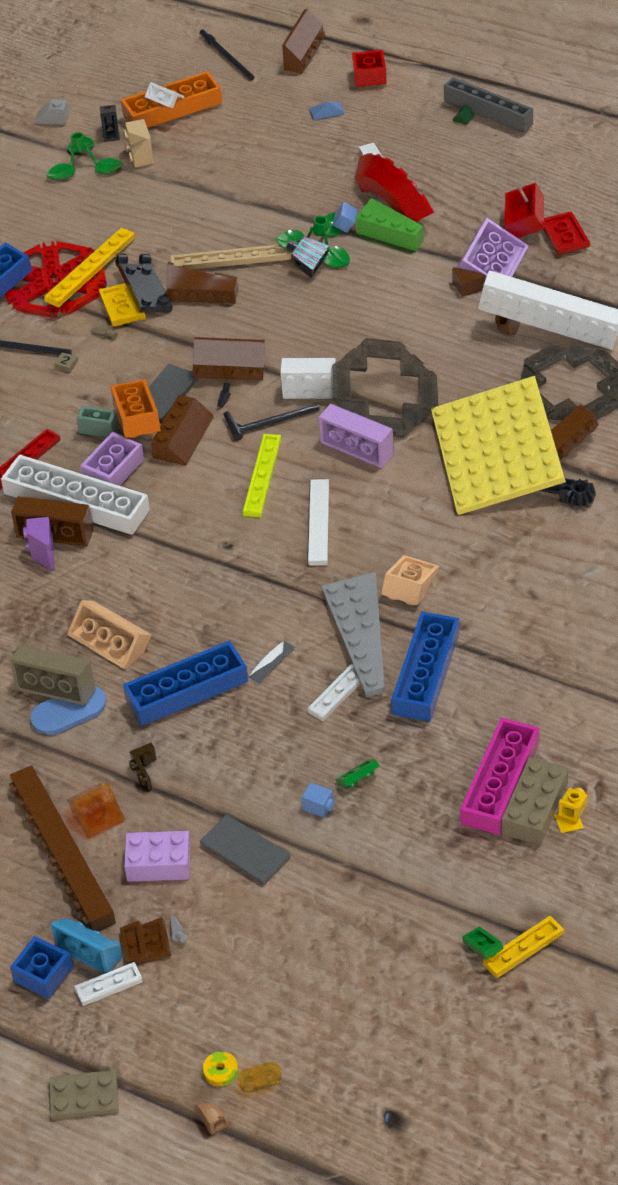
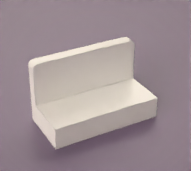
M150 82L145 97L173 109L177 97L183 99L184 95Z

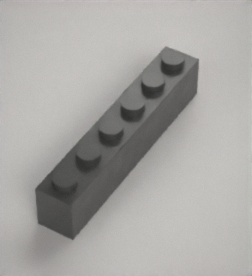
M454 77L444 85L445 102L461 108L468 105L473 113L524 133L533 125V108Z

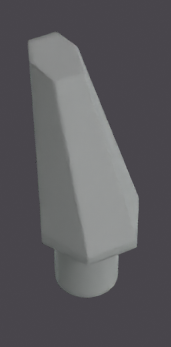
M172 916L169 922L171 938L176 942L181 941L184 943L188 939V936L184 934L185 929H183L177 918Z

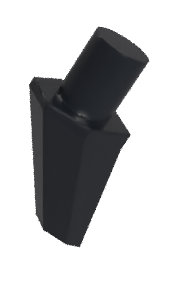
M224 383L223 389L219 394L217 407H223L230 397L231 393H229L231 384Z

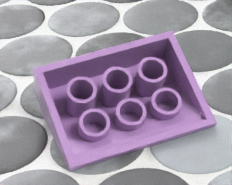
M486 218L475 233L456 268L486 274V278L489 270L512 277L529 245Z

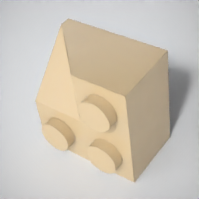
M145 120L126 122V129L123 132L125 139L128 140L125 146L130 162L134 163L135 168L154 164L151 138Z

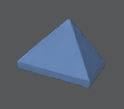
M326 102L309 108L313 120L344 114L340 102Z

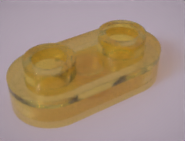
M267 1062L244 1069L238 1075L239 1088L244 1092L250 1093L277 1085L282 1079L281 1068L277 1063Z

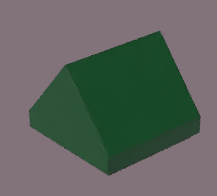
M466 105L454 116L453 121L467 125L474 117V113Z

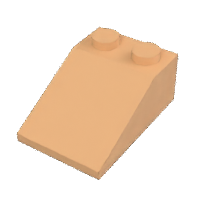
M403 555L385 573L381 594L392 600L404 601L408 605H418L427 593L439 566Z

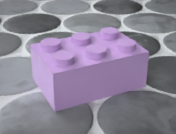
M112 432L80 465L81 473L120 486L144 461L142 444Z
M189 831L136 832L126 834L125 872L127 881L190 879L191 842Z

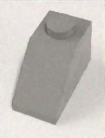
M51 99L38 111L35 124L66 125L69 117L67 100Z

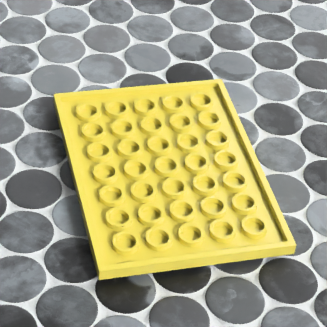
M535 376L431 408L458 515L566 482Z

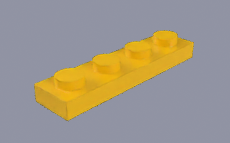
M550 915L503 946L504 949L495 956L483 959V965L497 979L562 936L564 929Z

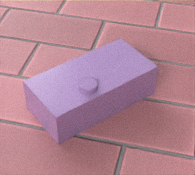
M330 404L319 416L320 440L322 444L380 468H383L394 455L392 428L333 404Z

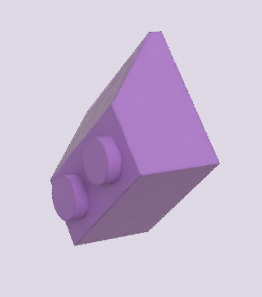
M49 517L26 519L27 527H23L24 538H28L26 540L27 551L31 552L32 559L50 570H55L54 541Z

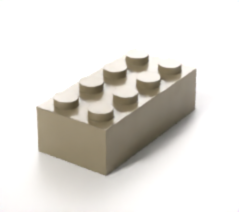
M23 645L20 646L10 659L16 690L84 706L96 692L91 661Z
M528 758L502 817L503 835L542 845L559 801L568 784V768Z

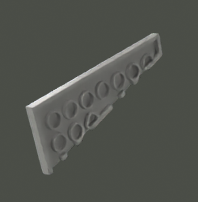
M375 572L322 585V594L365 696L370 697L385 693Z

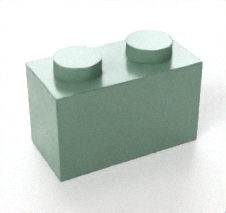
M82 406L77 416L78 429L81 434L108 437L112 432L116 433L119 427L115 410Z

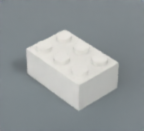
M282 358L281 383L283 399H336V359Z

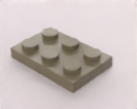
M116 1070L50 1077L51 1119L61 1120L119 1113Z

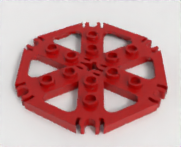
M51 241L50 246H46L45 242H43L42 248L39 243L23 252L28 257L35 253L42 255L44 268L32 266L33 270L21 280L31 283L18 290L10 289L6 292V302L8 304L12 303L13 309L51 318L52 313L54 317H57L59 312L66 316V311L70 315L100 297L99 289L106 288L107 286L104 267L98 272L97 277L91 278L76 291L85 295L75 301L69 302L66 300L60 307L52 304L41 306L31 304L30 302L50 292L95 250L90 247L56 241L57 245H55L54 241ZM61 249L80 252L78 256L60 265L58 253Z

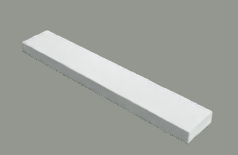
M329 479L311 480L309 565H328Z

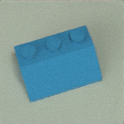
M63 919L51 923L55 946L69 952L72 958L103 974L112 971L123 958L121 945L116 940H109L98 931H92L78 921L74 922L70 919Z

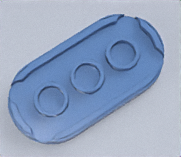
M95 686L96 692L85 706L54 698L42 702L31 713L32 727L40 734L56 735L91 720L104 711L106 705L105 693L102 689Z

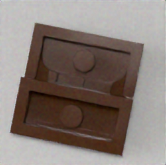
M162 917L145 924H141L138 920L120 927L127 964L133 962L135 964L147 963L171 956L166 925Z

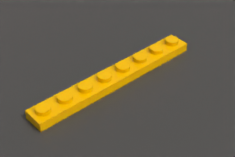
M120 228L44 296L45 302L60 307L109 263L117 253H120L135 239V233Z

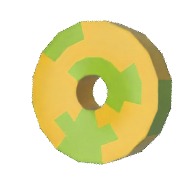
M212 1053L203 1063L205 1080L216 1087L229 1085L238 1076L237 1060L230 1053Z

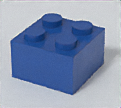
M36 936L31 939L10 966L13 982L47 999L52 996L73 968L69 952Z

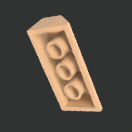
M81 600L67 633L71 638L123 669H127L145 652L152 636L97 602Z

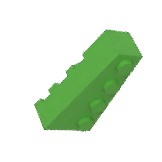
M372 198L356 216V233L415 252L424 242L422 225Z

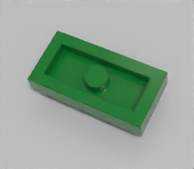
M368 759L335 780L339 786L351 788L358 784L360 778H367L375 773L374 770L380 766L376 759Z
M480 926L462 936L464 944L485 959L495 956L504 949L501 941Z

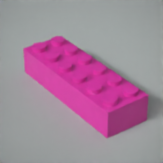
M500 718L460 808L461 825L496 835L501 834L502 817L528 758H533L540 741L539 727Z

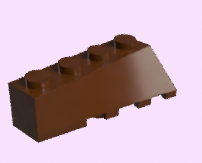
M168 262L167 296L170 301L236 304L238 295L237 277L216 272L210 274L203 269L197 271L189 269V266L182 265V267L174 266V263Z
M581 404L551 430L559 460L567 456L574 447L581 444L584 438L593 433L599 426L596 415Z

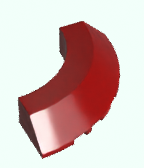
M367 153L360 156L354 178L362 193L372 192L380 196L394 211L415 222L434 213L425 195H420L416 189L417 184L407 178L408 174L401 167L397 168L394 165V161L387 157L383 158L380 154L373 155V153Z

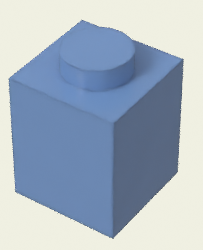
M343 202L335 212L333 226L347 233L356 222L358 209Z
M311 782L301 797L302 809L304 811L324 818L328 811H332L335 805L333 790Z

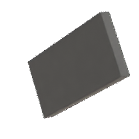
M168 364L149 386L158 411L159 422L162 423L177 396H185L199 378L193 377V372Z
M228 814L200 840L201 846L263 886L290 859L288 852Z

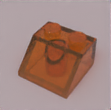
M102 782L67 799L76 821L88 838L125 820L109 783Z

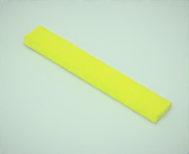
M263 434L243 508V516L262 517L281 444V435Z

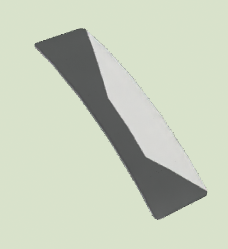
M285 641L280 643L262 659L249 675V678L261 684L269 672L295 647Z

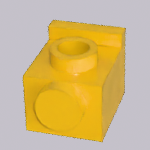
M568 788L564 797L559 801L558 815L578 822L587 806L588 794L581 788Z

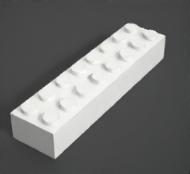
M490 270L488 272L478 306L479 310L613 350L618 335V309Z
M19 455L1 478L3 491L6 495L15 498L20 496L86 504L90 507L93 523L131 535L134 534L150 511L147 494L23 455Z

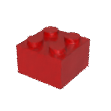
M383 50L352 52L355 87L387 84Z

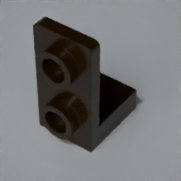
M150 742L130 751L131 760H129L131 770L137 772L139 783L141 786L145 785L148 791L152 790L151 779L143 766L157 760L155 747Z

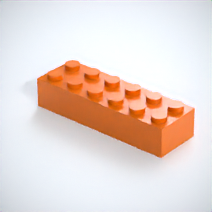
M209 71L162 86L184 95L183 99L177 97L173 109L146 98L145 94L147 91L121 99L122 113L127 122L144 119L147 128L222 103L221 87Z

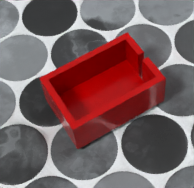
M536 182L522 187L528 202L519 188L505 193L504 226L509 233L517 238H522L544 229V195Z

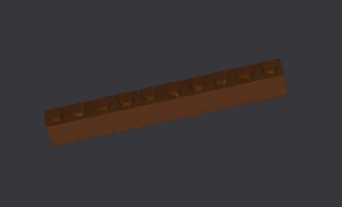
M28 766L10 774V790L13 795L17 794L18 805L21 809H25L26 812L24 814L28 823L32 822L34 825L32 826L36 838H41V847L44 852L48 851V858L52 867H57V876L60 882H65L66 893L69 897H73V905L76 911H81V919L84 926L89 927L92 931H100L116 924L113 909L33 766Z

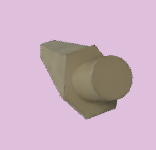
M101 326L91 329V333L106 338L110 336L115 339L118 335L113 331L112 326Z

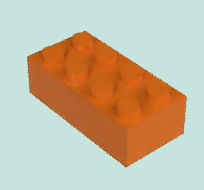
M145 379L110 386L113 406L117 412L125 438H135L138 435L144 434L151 435L161 431L158 411Z

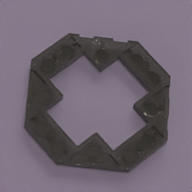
M366 338L360 345L344 355L340 361L332 365V400L340 408L392 428L393 437H405L432 414L434 407L439 406L437 375L432 370L429 371L423 366L424 363L415 354L412 355L406 350V346L401 341ZM367 357L400 360V376L418 377L419 404L403 403L402 418L369 415V399L351 398L350 371L366 372Z
M552 344L524 359L520 380L535 376L538 388L546 384V378L540 373L541 370L562 359L567 361L573 368L589 361L607 378L597 382V389L604 395L584 405V407L594 413L597 420L618 409V361L603 348L585 350V347L581 346L562 348L558 344ZM540 393L547 419L562 421L578 407L569 398L553 405Z

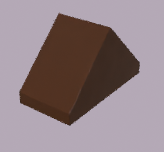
M453 267L452 282L462 297L483 290L486 274Z

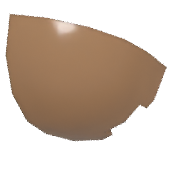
M208 1102L195 1105L196 1111L211 1135L231 1126L224 1112L217 1105Z

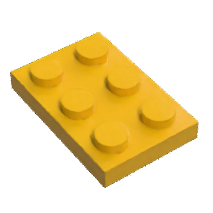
M126 283L99 289V295L112 327L146 319L145 312H139Z

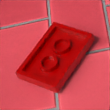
M572 211L544 218L543 230L558 255L590 247V241Z

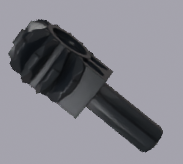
M565 478L566 482L561 485L558 484L538 490L559 494V502L571 504L572 508L578 506L579 509L581 506L588 507L589 504H593L596 496L593 483H589L588 479L583 481L580 478L577 481Z

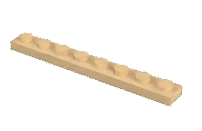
M278 244L171 255V263L182 267V265L189 266V269L193 270L291 260L293 252L284 249Z

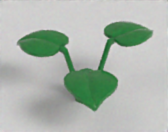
M77 132L70 136L71 142L68 145V151L71 152L70 164H57L49 170L46 176L56 180L69 178L76 171L73 168L74 153L87 150L95 165H97L95 167L97 173H111L121 167L123 163L114 158H104L98 162L90 151L94 141L84 136L83 133Z
M335 212L326 216H316L313 227H310L306 237L310 238L312 232L317 236L324 235L325 244L329 245L327 236H337L342 232L341 229L333 226ZM289 230L276 237V241L281 247L286 249L290 240L299 244L305 236L301 231ZM336 246L332 249L329 248L328 255L323 263L332 268L346 267L350 264V257L346 250Z

